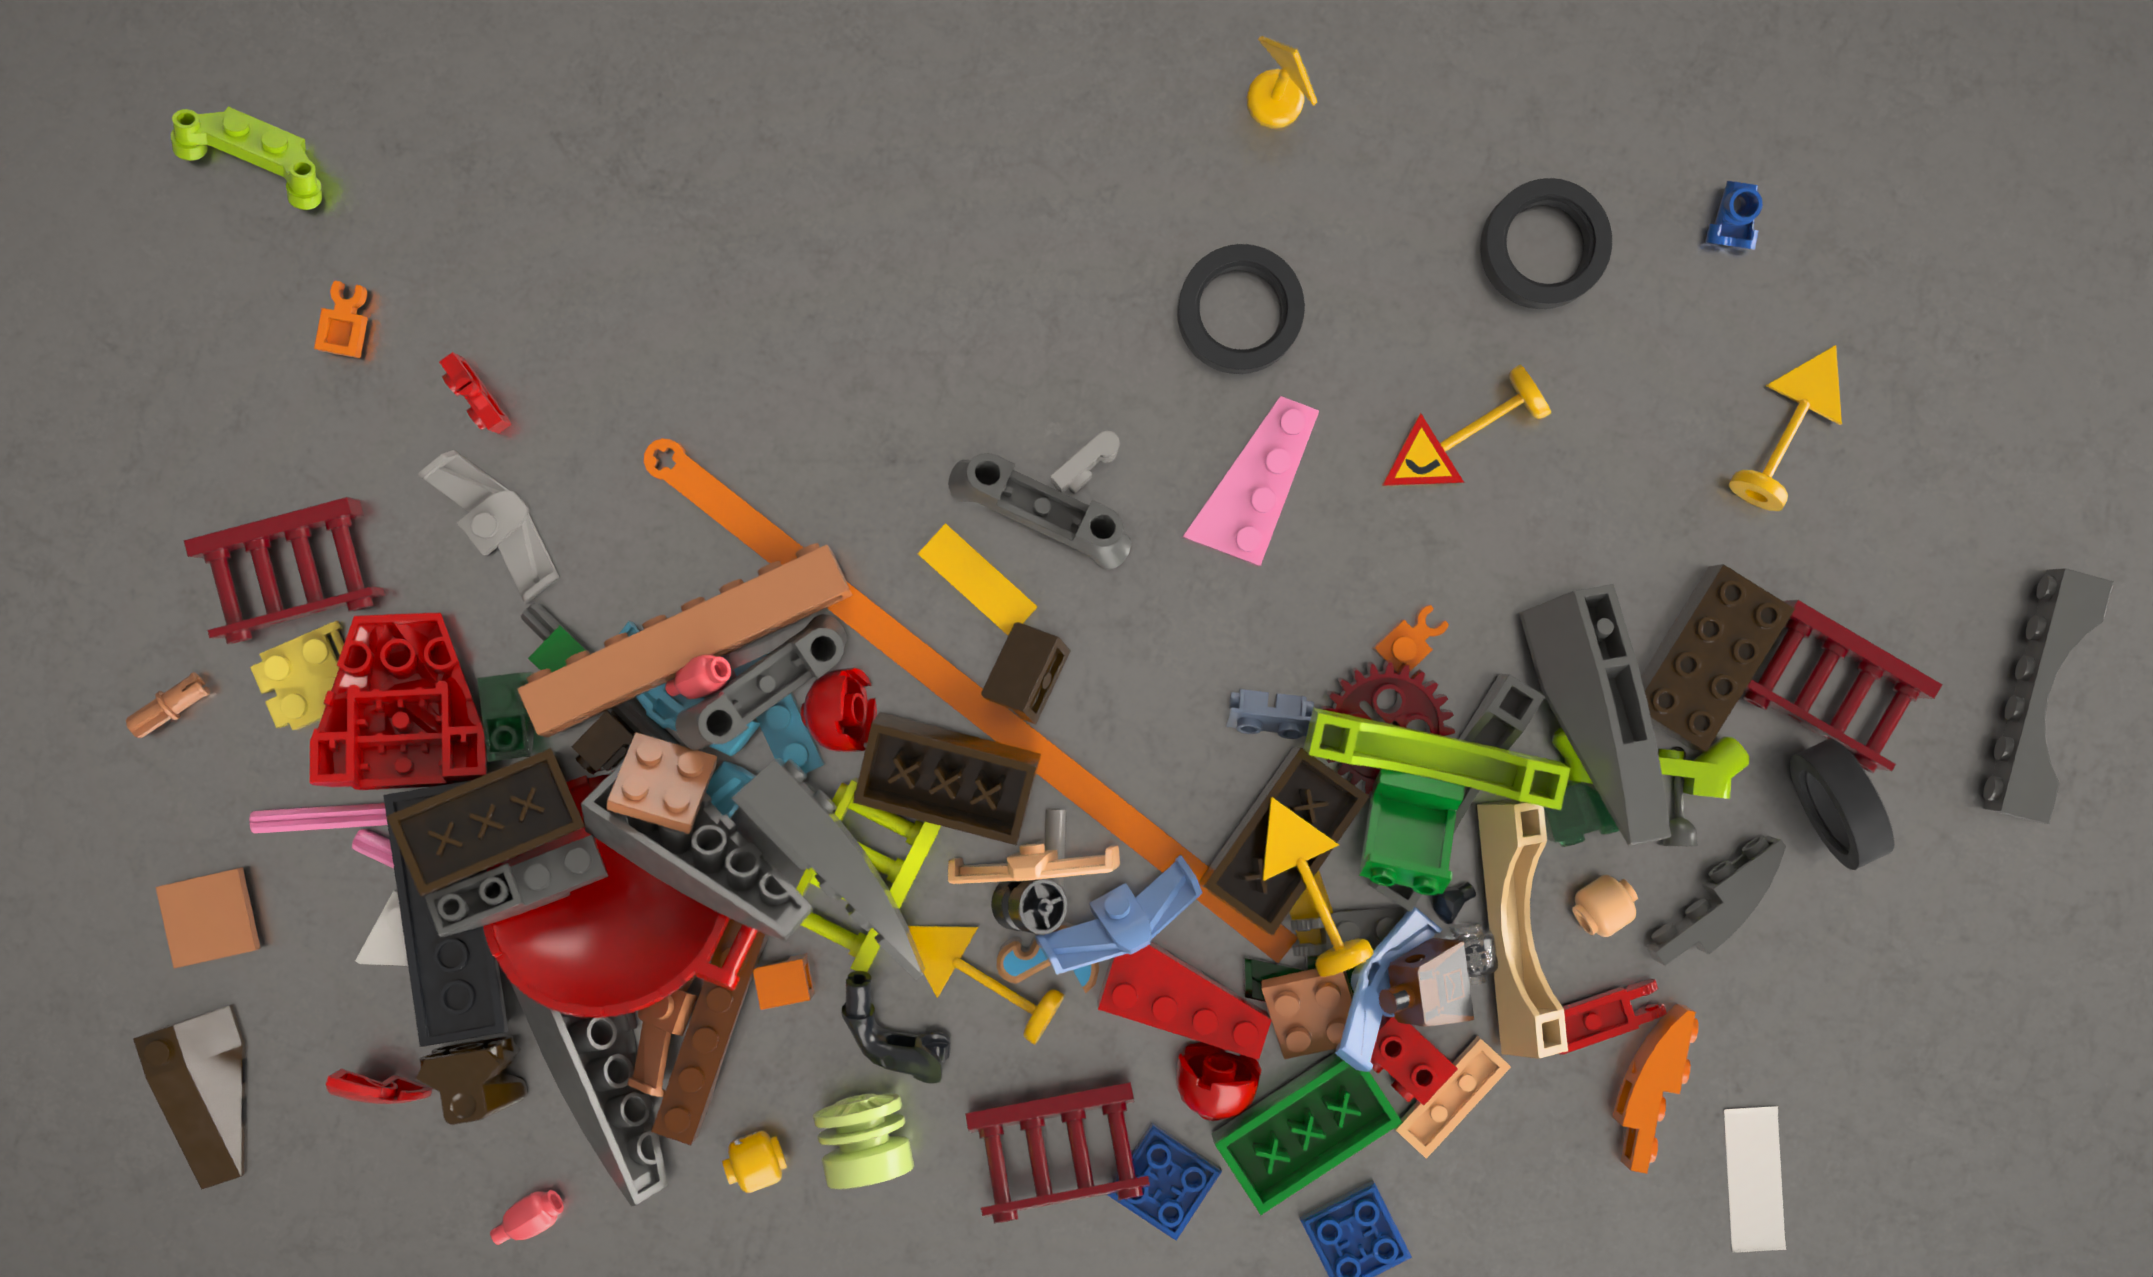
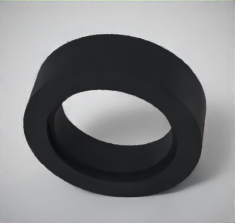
M1556 178L1529 181L1508 193L1487 218L1480 241L1483 268L1493 286L1510 301L1533 309L1560 307L1583 295L1601 278L1607 268L1612 252L1610 222L1598 200L1583 187L1570 181ZM1548 205L1565 211L1577 222L1584 238V255L1579 268L1569 279L1552 284L1539 283L1522 275L1513 265L1507 250V234L1513 219L1521 211L1533 206Z
M1250 244L1224 246L1210 252L1198 261L1185 279L1177 306L1179 329L1190 351L1209 367L1231 374L1257 372L1278 361L1296 340L1301 330L1305 313L1303 290L1292 268L1272 251ZM1245 270L1256 273L1266 279L1278 295L1281 307L1278 328L1269 340L1257 347L1250 349L1226 347L1214 340L1202 323L1200 300L1203 291L1213 279L1229 271Z
M1827 739L1791 757L1790 771L1800 802L1817 834L1841 864L1848 869L1856 870L1893 851L1894 835L1885 807L1862 766L1841 743L1834 739Z

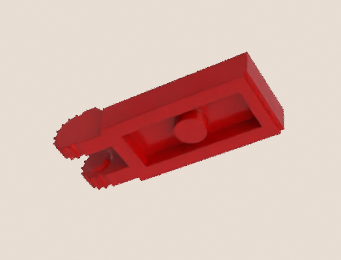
M1656 980L1640 981L1625 988L1621 986L1564 1006L1568 1051L1558 1054L1564 1055L1639 1029V1025L1666 1015L1667 1012L1662 1003L1650 1004L1634 1012L1630 1000L1647 996L1657 991Z

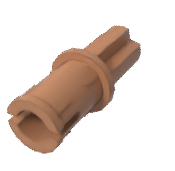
M193 672L165 693L158 691L155 694L156 699L127 717L126 726L135 737L143 738L171 718L178 720L180 712L204 696H208L210 690L207 686L202 687L206 683L197 673Z

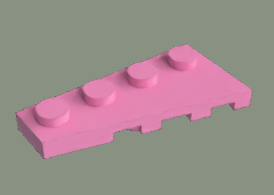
M1280 396L1182 538L1260 567L1319 410Z

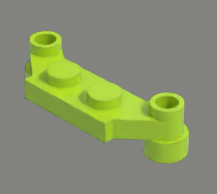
M229 106L224 112L197 114L192 110L183 109L174 113L172 117L174 129L171 132L170 138L173 153L183 160L200 159L207 153V145H210L284 177L287 181V199L293 207L308 210L317 207L321 203V183L316 177L315 165L309 161L305 154V139Z

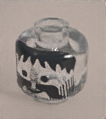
M1467 922L1450 926L1451 932L1446 934L1443 939L1464 941L1470 985L1488 982L1487 975L1498 969L1494 934L1489 929L1484 928L1483 922Z

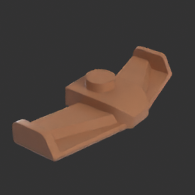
M693 976L682 987L663 1000L638 1010V1017L643 1023L633 1077L628 1079V1086L652 1096H664L666 1090L662 1089L671 1033L683 1036L697 999L696 995L687 992L696 976Z

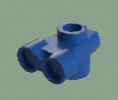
M1727 181L1715 224H1709L1706 243L1755 250L1759 231L1754 230V221L1760 214L1763 206L1762 197L1758 192V185ZM1738 197L1741 200V207L1735 212L1734 200Z

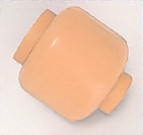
M1602 875L1576 893V906L1572 908V911L1579 924L1588 934L1594 935L1597 933L1602 937H1609L1635 919L1636 907L1634 902L1638 900V897L1633 887L1625 879L1617 881L1610 875Z

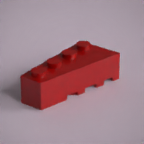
M1151 942L1148 946L1132 955L1124 954L1110 959L1097 1001L1098 1010L1257 1060L1260 1059L1271 1024V1018L1267 1011L1223 984L1203 974L1202 971L1175 957L1154 942Z

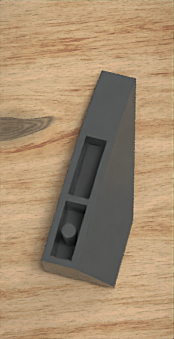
M1614 584L1574 590L1521 612V621L1541 691L1627 845L1630 846L1671 837L1663 778L1649 707Z

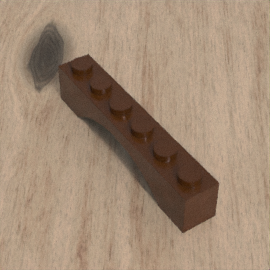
M730 918L714 951L710 964L722 967L742 923ZM760 931L757 932L737 974L740 980L734 991L704 980L651 1132L690 1146L699 1136L713 1097L735 1023L753 977V970L758 965L769 937L768 934Z

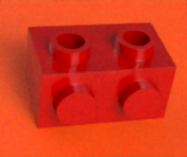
M1382 1015L1370 1063L1373 1064L1372 1069L1378 1074L1385 1069L1395 1079L1391 1086L1406 1101L1410 1102L1415 1097L1424 1106L1458 1068L1413 1025L1398 1023L1395 1017H1385Z

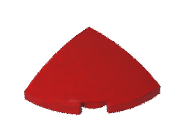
M340 1069L328 1076L325 1084L327 1091L331 1095L348 1100L376 1104H395L421 1100L430 1097L433 1090L431 1087L397 1075L379 1082L345 1069Z

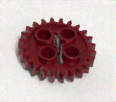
M1390 660L1385 661L1383 671L1379 672L1373 662H1368V674L1364 676L1359 670L1353 668V682L1349 683L1340 677L1338 681L1343 691L1340 694L1334 691L1327 692L1329 697L1335 702L1333 707L1321 706L1320 708L1372 720L1360 707V702L1366 701L1388 724L1392 723L1391 725L1406 728L1412 720L1420 719L1425 722L1424 732L1441 736L1455 733V729L1443 723V721L1454 716L1451 710L1440 709L1448 700L1445 694L1433 696L1432 694L1437 689L1438 684L1432 680L1422 685L1425 673L1420 669L1409 677V665L1404 662L1397 672H1394V667ZM1385 689H1393L1397 692V701L1389 709H1381L1377 705L1378 695ZM1326 759L1328 763L1336 762L1334 760ZM1340 762L1335 772L1340 776L1350 772L1348 781L1354 786L1360 780H1363V791L1369 794L1381 768Z

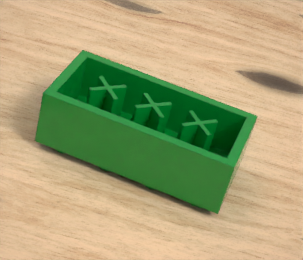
M1334 1053L1211 1133L1214 1145L1259 1214L1263 1215L1403 1122L1371 1073L1356 1070Z

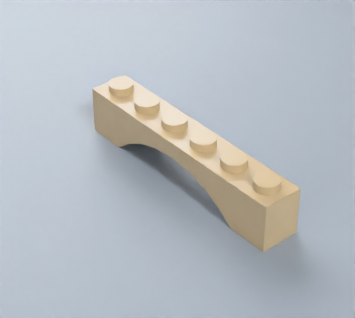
M1502 800L1478 804L1477 810L1490 936H1494L1490 942L1494 941L1496 947L1492 946L1491 948L1493 965L1494 961L1496 962L1495 957L1498 960V969L1494 972L1501 1053L1504 1055L1540 1059L1568 1051L1564 1009L1553 994L1541 969L1534 947L1530 922V896L1533 876L1539 857L1547 843L1544 806L1517 800Z

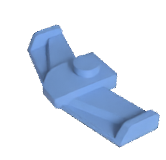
M1180 855L1167 870L1137 897L1133 895L1127 884L1124 883L1089 903L1091 912L1096 918L1095 920L1045 935L1038 934L1035 935V939L1056 974L1124 954L1132 955L1148 946L1161 930L1203 892L1196 875L1182 855Z
M1416 907L1413 908L1412 912H1406L1375 948L1374 954L1366 961L1357 965L1352 973L1351 986L1354 994L1341 1042L1337 1045L1335 1053L1358 1071L1369 1072L1373 1067L1370 1060L1382 1015L1385 1017H1395L1394 1014L1389 1015L1385 1013L1379 1004L1380 992L1390 988L1388 973L1390 962L1431 939L1435 934H1440L1442 931L1437 924Z

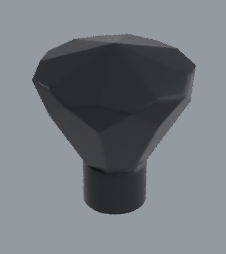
M1466 882L1457 888L1447 887L1443 894L1437 893L1428 896L1431 906L1440 920L1446 924H1452L1464 903L1476 897V891L1469 882Z

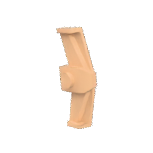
M1044 843L1020 845V853L1008 856L1007 863L964 865L962 858H954L949 860L948 881L951 884L1025 881L1108 873L1120 866L1119 847L1110 846L1106 848L1105 855L1058 859L1057 850L1045 851Z

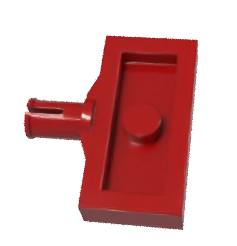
M452 352L439 361L447 372L442 376L444 382L456 396L462 395L468 401L471 407L466 411L478 428L481 430L487 428L489 431L499 434L512 425L464 357Z

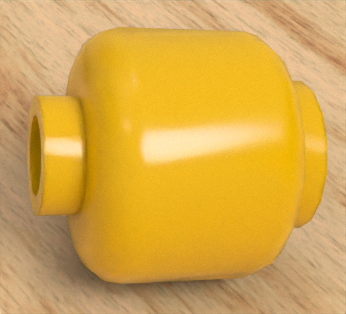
M763 1130L730 1142L728 1146L729 1158L722 1160L729 1184L738 1182L741 1190L746 1193H752L779 1182L782 1178V1169L787 1168L777 1136L770 1138L769 1134Z

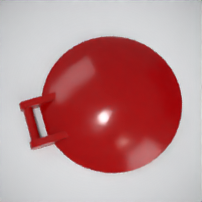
M610 774L591 778L585 775L566 782L583 823L581 803ZM584 827L487 869V872L505 864H508L510 867L587 837L590 834L585 831ZM596 838L595 841L608 877L570 891V896L483 926L492 956L496 958L509 981L522 993L551 1010L567 1015L591 1018L619 1016L649 1007L677 991L693 976L734 991L740 980L737 974L758 930L742 924L722 967L709 964L730 918L679 892Z

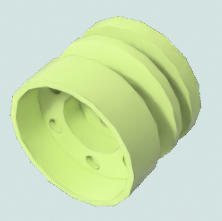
M862 1094L842 1099L834 1105L815 1112L813 1115L815 1126L818 1128H828L819 1133L817 1136L818 1142L822 1145H839V1148L822 1158L826 1183L829 1188L848 1189L873 1185L899 1177L913 1169L914 1162L909 1139L888 1135L905 1124V1117L903 1115L892 1114L902 1107L900 1095Z

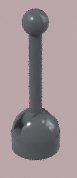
M1674 747V748L1671 749V750H1677V751H1684V759H1683V760H1685V758H1686V752H1685V750H1684L1683 748H1681V747ZM1674 776L1675 818L1669 821L1671 837L1663 839V846H1698L1697 831L1694 825L1684 818L1683 777Z

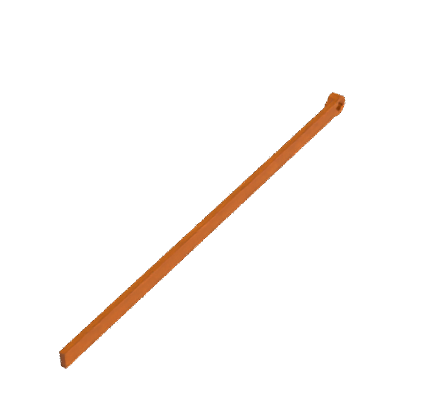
M661 438L653 441L647 447L643 462L651 476L665 480L767 562L780 561L784 565L797 559L795 553L804 548L802 545L685 454L686 450L681 444L671 439ZM669 449H672L675 452L672 456V460L676 463L672 469L663 467L660 471L656 466L659 461L656 458L658 452H667ZM847 582L853 596L827 607L828 610L993 740L1001 744L1040 753L1041 758L1036 774L1162 873L1175 862L1177 857L1182 855L1196 875L1198 882L1201 880L1209 868L1208 865L1010 709L986 700L981 695L982 687ZM1201 887L1203 893L1196 900L1279 964L1297 941L1298 937L1282 924L1274 935L1264 932Z

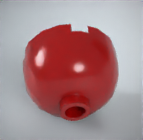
M858 668L834 670L815 680L810 687L805 702L801 706V719L808 728L809 733L820 746L832 751L848 753L860 752L866 749L863 745L868 741L871 724L877 716V705L875 698H871L867 702L865 686L872 685L863 670Z
M1203 1042L1190 1044L1185 1048L1183 1056L1180 1053L1176 1069V1085L1182 1101L1193 1112L1209 1121H1219L1241 1114L1252 1104L1259 1086L1262 1069L1256 1059L1241 1054L1238 1056L1233 1053H1227L1225 1049Z

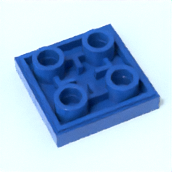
M1151 1123L1131 1154L1135 1177L1148 1176L1150 1186L1143 1187V1196L1118 1200L1117 1193L1107 1195L1174 1240H1177L1221 1174L1222 1169L1154 1123ZM1118 1175L1113 1182L1119 1181Z
M1373 1180L1299 1217L1329 1277H1375L1412 1258Z

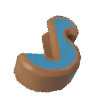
M1063 921L1060 927L1055 931H1059L1075 925ZM1013 937L1000 947L997 955V970L1003 979L1017 984L1050 966L1035 937L1028 948L1021 945L1022 939L1020 937ZM1098 962L1073 970L1085 993L1096 984L1099 973Z

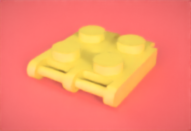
M339 621L329 623L260 653L262 662L250 667L261 694L274 690L277 694L276 697L265 701L276 728H282L290 724L292 730H298L321 720L325 709L324 699L327 691H331L339 669L336 666L338 660L327 636L331 634L339 655L344 646L339 630L342 629Z

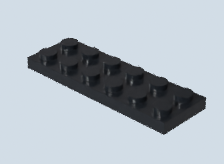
M470 781L383 795L386 816ZM387 820L420 1047L507 1032L508 1025L499 964L496 958L492 956L483 926L439 937L425 898L427 895L420 896ZM483 870V871H481V872H478V873H476V874H474V875H471V876H469V877H467V878H464V879H462V880H460V881H457V882H455V883H453V884H450V885H448V886H446V887H443V888H441V889H439V890H436V891H434V892H432V893H435V892H437V891H440V890H442V889H445V888H447V887H450V886H452V885H455V884L460 883V882H462V881H465V880H467V879H470V878H473V877L478 876V875H480V874H483V873H485V870Z

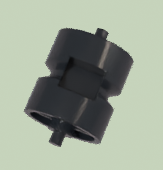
M1052 880L1000 882L994 890L991 907L996 921L1004 928L1043 935L1052 933L1063 923L1067 913V898L1063 889Z

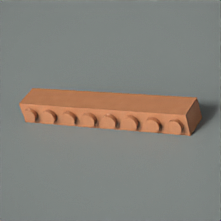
M818 543L806 546L795 553L797 559L784 565L780 561L770 563L757 571L759 576L745 583H743L742 579L731 581L719 588L721 594L705 601L704 597L690 600L680 607L682 612L668 619L666 615L654 617L643 623L644 630L631 636H628L627 633L615 635L604 642L605 648L591 655L589 651H582L565 660L567 666L551 672V669L548 668L527 677L528 684L517 690L537 735L549 738L674 679L676 672L685 667L692 658L701 655L722 657L853 596L832 550L828 545L820 547Z

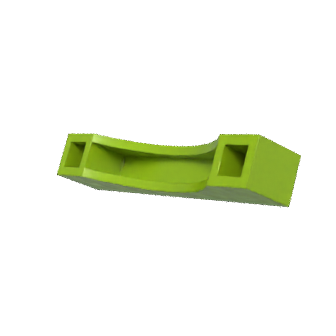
M1314 707L1304 745L1305 751L1311 756L1429 777L1561 810L1571 769L1560 761Z

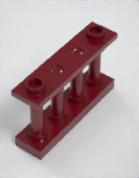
M345 497L184 540L188 557L204 558L206 564L210 563L225 618V626L207 630L209 638H225L227 644H234L252 639L251 631L347 606L348 612L373 607L372 599L385 596L384 589L380 587L364 588L348 528L352 526L351 519L364 516L360 500ZM326 526L327 531L332 532L348 592L326 599L323 596L308 540L309 537H312L311 530ZM285 537L286 542H291L307 600V604L285 610L283 609L268 548L272 547L270 541ZM245 548L246 553H251L267 613L266 615L243 620L227 559L231 558L230 551Z
M1799 600L1784 601L1795 608L1785 626L1788 631L1759 681L1755 682L1751 679L1744 691L1746 692L1744 699L1763 710H1767L1768 706L1826 740L1834 739L1854 755L1862 768L1870 773H1874L1876 769L1893 771L1896 764L1881 756L1880 753L1910 702H1916L1918 698L1935 699L1943 684ZM1812 635L1824 642L1821 646L1824 652L1794 703H1791L1772 691L1802 639H1808ZM1847 656L1859 663L1857 670L1860 672L1828 725L1808 712L1838 660H1844ZM1883 677L1895 684L1893 691L1896 693L1864 746L1844 733L1874 681H1880Z
M1131 1082L965 1113L968 1131L971 1133L979 1132V1138L984 1139L995 1205L981 1207L982 1216H992L993 1223L996 1224L1019 1219L1017 1211L1111 1193H1117L1118 1200L1143 1196L1142 1188L1150 1186L1149 1177H1135L1124 1112L1128 1111L1126 1104L1135 1102ZM1102 1109L1103 1115L1108 1117L1119 1181L1094 1186L1083 1120L1086 1119L1085 1112ZM1061 1116L1062 1123H1066L1078 1189L1053 1194L1042 1127H1045L1044 1119ZM1020 1124V1130L1025 1131L1036 1197L1011 1202L1000 1135H1004L1003 1127Z

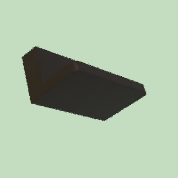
M1016 622L1009 633L981 695L986 700L1012 709L1022 720L1036 725L1071 650L1058 636Z

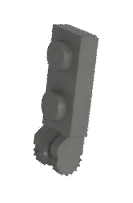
M1389 907L1330 913L1342 942L1357 938L1366 939L1374 951L1404 916V908ZM1320 916L1291 920V930L1301 932L1320 928L1321 943H1301L1293 946L1294 956L1321 955L1333 947Z

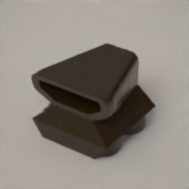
M504 1035L450 1044L433 1049L431 1051L432 1054L420 1057L421 1069L416 1079L440 1092L443 1116L450 1125L482 1120L522 1101L527 1096L525 1082L518 1077L503 1072L521 1050L514 1043L513 1036Z

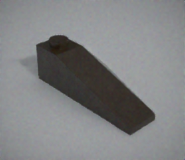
M233 1005L167 1025L133 1038L146 1080L201 1190L242 1177L244 1175L245 1125L242 1123V1098L245 1097V1083H242V1059L245 1058V1042Z

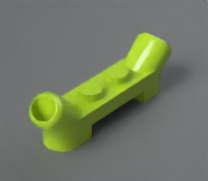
M1560 727L1553 734L1552 743L1565 758V765L1571 768L1568 780L1593 783L1562 727ZM1727 736L1722 737L1709 747L1707 752H1703L1694 760H1683L1684 751L1660 748L1658 750L1661 773L1663 775L1684 777L1683 793L1730 799L1731 778L1749 765L1750 758L1747 751L1735 738Z

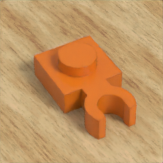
M335 280L330 289L331 298L335 302L334 310L321 309L314 349L360 359L368 318L363 315H357V309L365 303L367 289L361 285H356L353 297L345 299L343 296L345 284Z
M1431 605L1424 606L1418 611L1415 617V624L1412 627L1405 620H1401L1372 648L1384 661L1390 660L1392 662L1394 672L1398 671L1403 662L1409 665L1410 671L1416 667L1433 650L1425 640L1429 636L1443 634L1448 628L1449 624L1446 621L1440 622L1435 628L1427 626L1426 616L1434 609Z

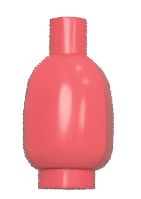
M714 655L697 656L692 658L685 667L677 671L675 678L669 680L665 688L672 697L680 694L687 699L706 697L719 691L727 684V680L731 676V668L723 657H715Z
M554 1190L547 1192L536 1191L517 1201L505 1212L503 1223L490 1231L491 1239L495 1244L500 1245L510 1238L526 1240L547 1230L556 1222L558 1214L563 1212L564 1206L560 1196Z

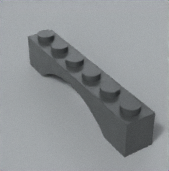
M2066 568L2047 570L2046 575L2041 578L2037 587V598L2039 599L2035 615L2029 620L2026 628V637L2029 640L2025 655L2019 659L2016 666L2015 676L2018 681L2015 693L2010 697L2005 708L2006 727L2003 736L1998 739L1994 749L1996 764L1993 776L1988 778L1984 787V798L1986 800L1984 809L2032 822L2050 824L2060 783L2052 767L2046 743L2045 717L2049 693L2057 672L2069 652L2087 633L2103 622L2114 581Z
M1499 674L1459 739L1509 750L1524 732L1545 696L1510 674ZM1465 786L1463 801L1456 812L1454 833L1480 790ZM1372 881L1368 884L1410 912H1412L1422 894L1416 893L1412 887L1399 884L1382 886Z

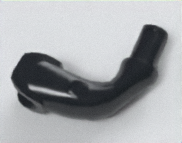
M864 971L849 973L846 979V1003L842 1006L841 1015L863 1055L873 1064L885 1069L913 1075V1078L924 1083H939L942 1079V1063L950 1057L951 1053L950 1037L936 1031L920 1032L918 1035L898 1033L878 1026L874 1019L875 1007L871 1003V975Z

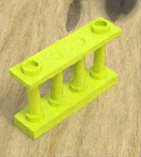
M858 778L852 779L849 785L842 782L832 800L837 807L834 814L841 822L848 809L907 838L905 843L912 846L905 861L898 857L895 861L858 842L876 870L887 875L886 880L893 883L890 892L900 909L942 826L928 822L922 823L918 820L914 824L897 814L853 803ZM812 868L805 870L796 888L803 897L810 884L817 887L820 884L815 878L817 872ZM813 912L800 924L849 949L848 954L855 957L850 968L855 971L868 972L881 947L875 940L878 933L873 928L867 935L862 932L856 935Z

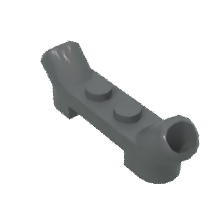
M991 453L979 454L973 457L972 460H960L952 469L948 485L951 495L956 500L979 503L1089 555L1103 569L1118 567L1124 562L1130 552L1131 538L1123 531V522L1118 513L1093 500L1090 505H1087L1014 470V463Z
M820 614L814 617L803 630L729 681L722 689L711 694L700 703L681 711L676 718L675 724L680 739L694 751L704 749L712 744H725L733 740L749 728L747 726L748 723L812 677L819 678L841 660L844 653V645L847 642V635L843 626L836 618L830 615Z

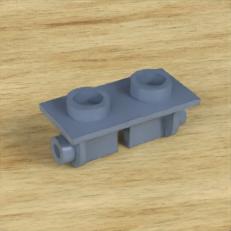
M1240 689L1239 693L1231 692L1229 703L1231 711L1226 727L1236 728L1237 731L1245 734H1257L1261 731L1274 732L1286 739H1298L1302 736H1307L1314 702L1307 701L1306 696L1277 693L1274 708L1268 707L1269 692Z

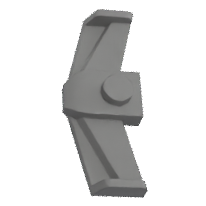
M455 450L441 454L418 473L421 478L469 512L457 524L482 555L488 556L497 547L499 548L525 604H528L559 578L529 515V508L516 492L509 491Z

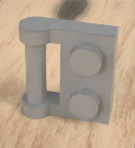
M1102 431L1051 475V483L1062 493L1069 489L1075 494L1092 479L1091 476L1093 474L1089 470L1099 462L1110 463L1117 457L1120 446L1118 436L1112 431Z

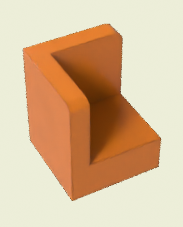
M807 953L791 956L784 962L759 966L753 970L760 1010L809 1001L815 994Z

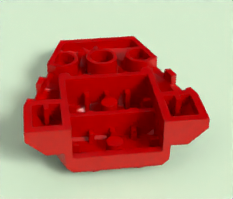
M414 613L354 616L336 665L339 669L331 691H327L323 702L325 709L318 729L314 728L310 739V784L326 787L351 786L355 790L420 788L452 784L455 781H471L487 775L486 733L478 716L442 614Z

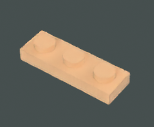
M1479 1036L1453 1062L1458 1070L1424 1106L1417 1101L1401 1118L1403 1123L1394 1128L1426 1159L1511 1068Z

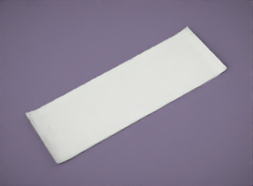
M1778 1106L1724 1109L1732 1252L1786 1250Z

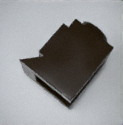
M606 710L571 746L579 754L575 759L592 775L601 770H613L626 757L635 732L613 710L611 712Z

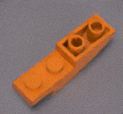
M1676 1004L1647 1035L1625 1074L1617 1096L1612 1118L1622 1126L1627 1127L1621 1162L1631 1171L1647 1174L1649 1163H1653L1657 1157L1658 1140L1655 1138L1657 1122L1663 1120L1666 1111V1099L1663 1097V1091L1680 1094L1682 1084H1686L1689 1079L1691 1065L1687 1055L1690 1043H1694L1697 1038L1699 1024L1698 1019L1695 1018L1696 1012L1685 1005Z

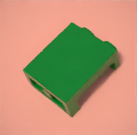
M1381 768L1372 787L1359 876L1370 878L1373 883L1382 886L1399 884L1412 887L1413 891L1422 895L1443 894L1452 880L1453 872L1449 870L1455 819L1457 809L1463 801L1465 786Z

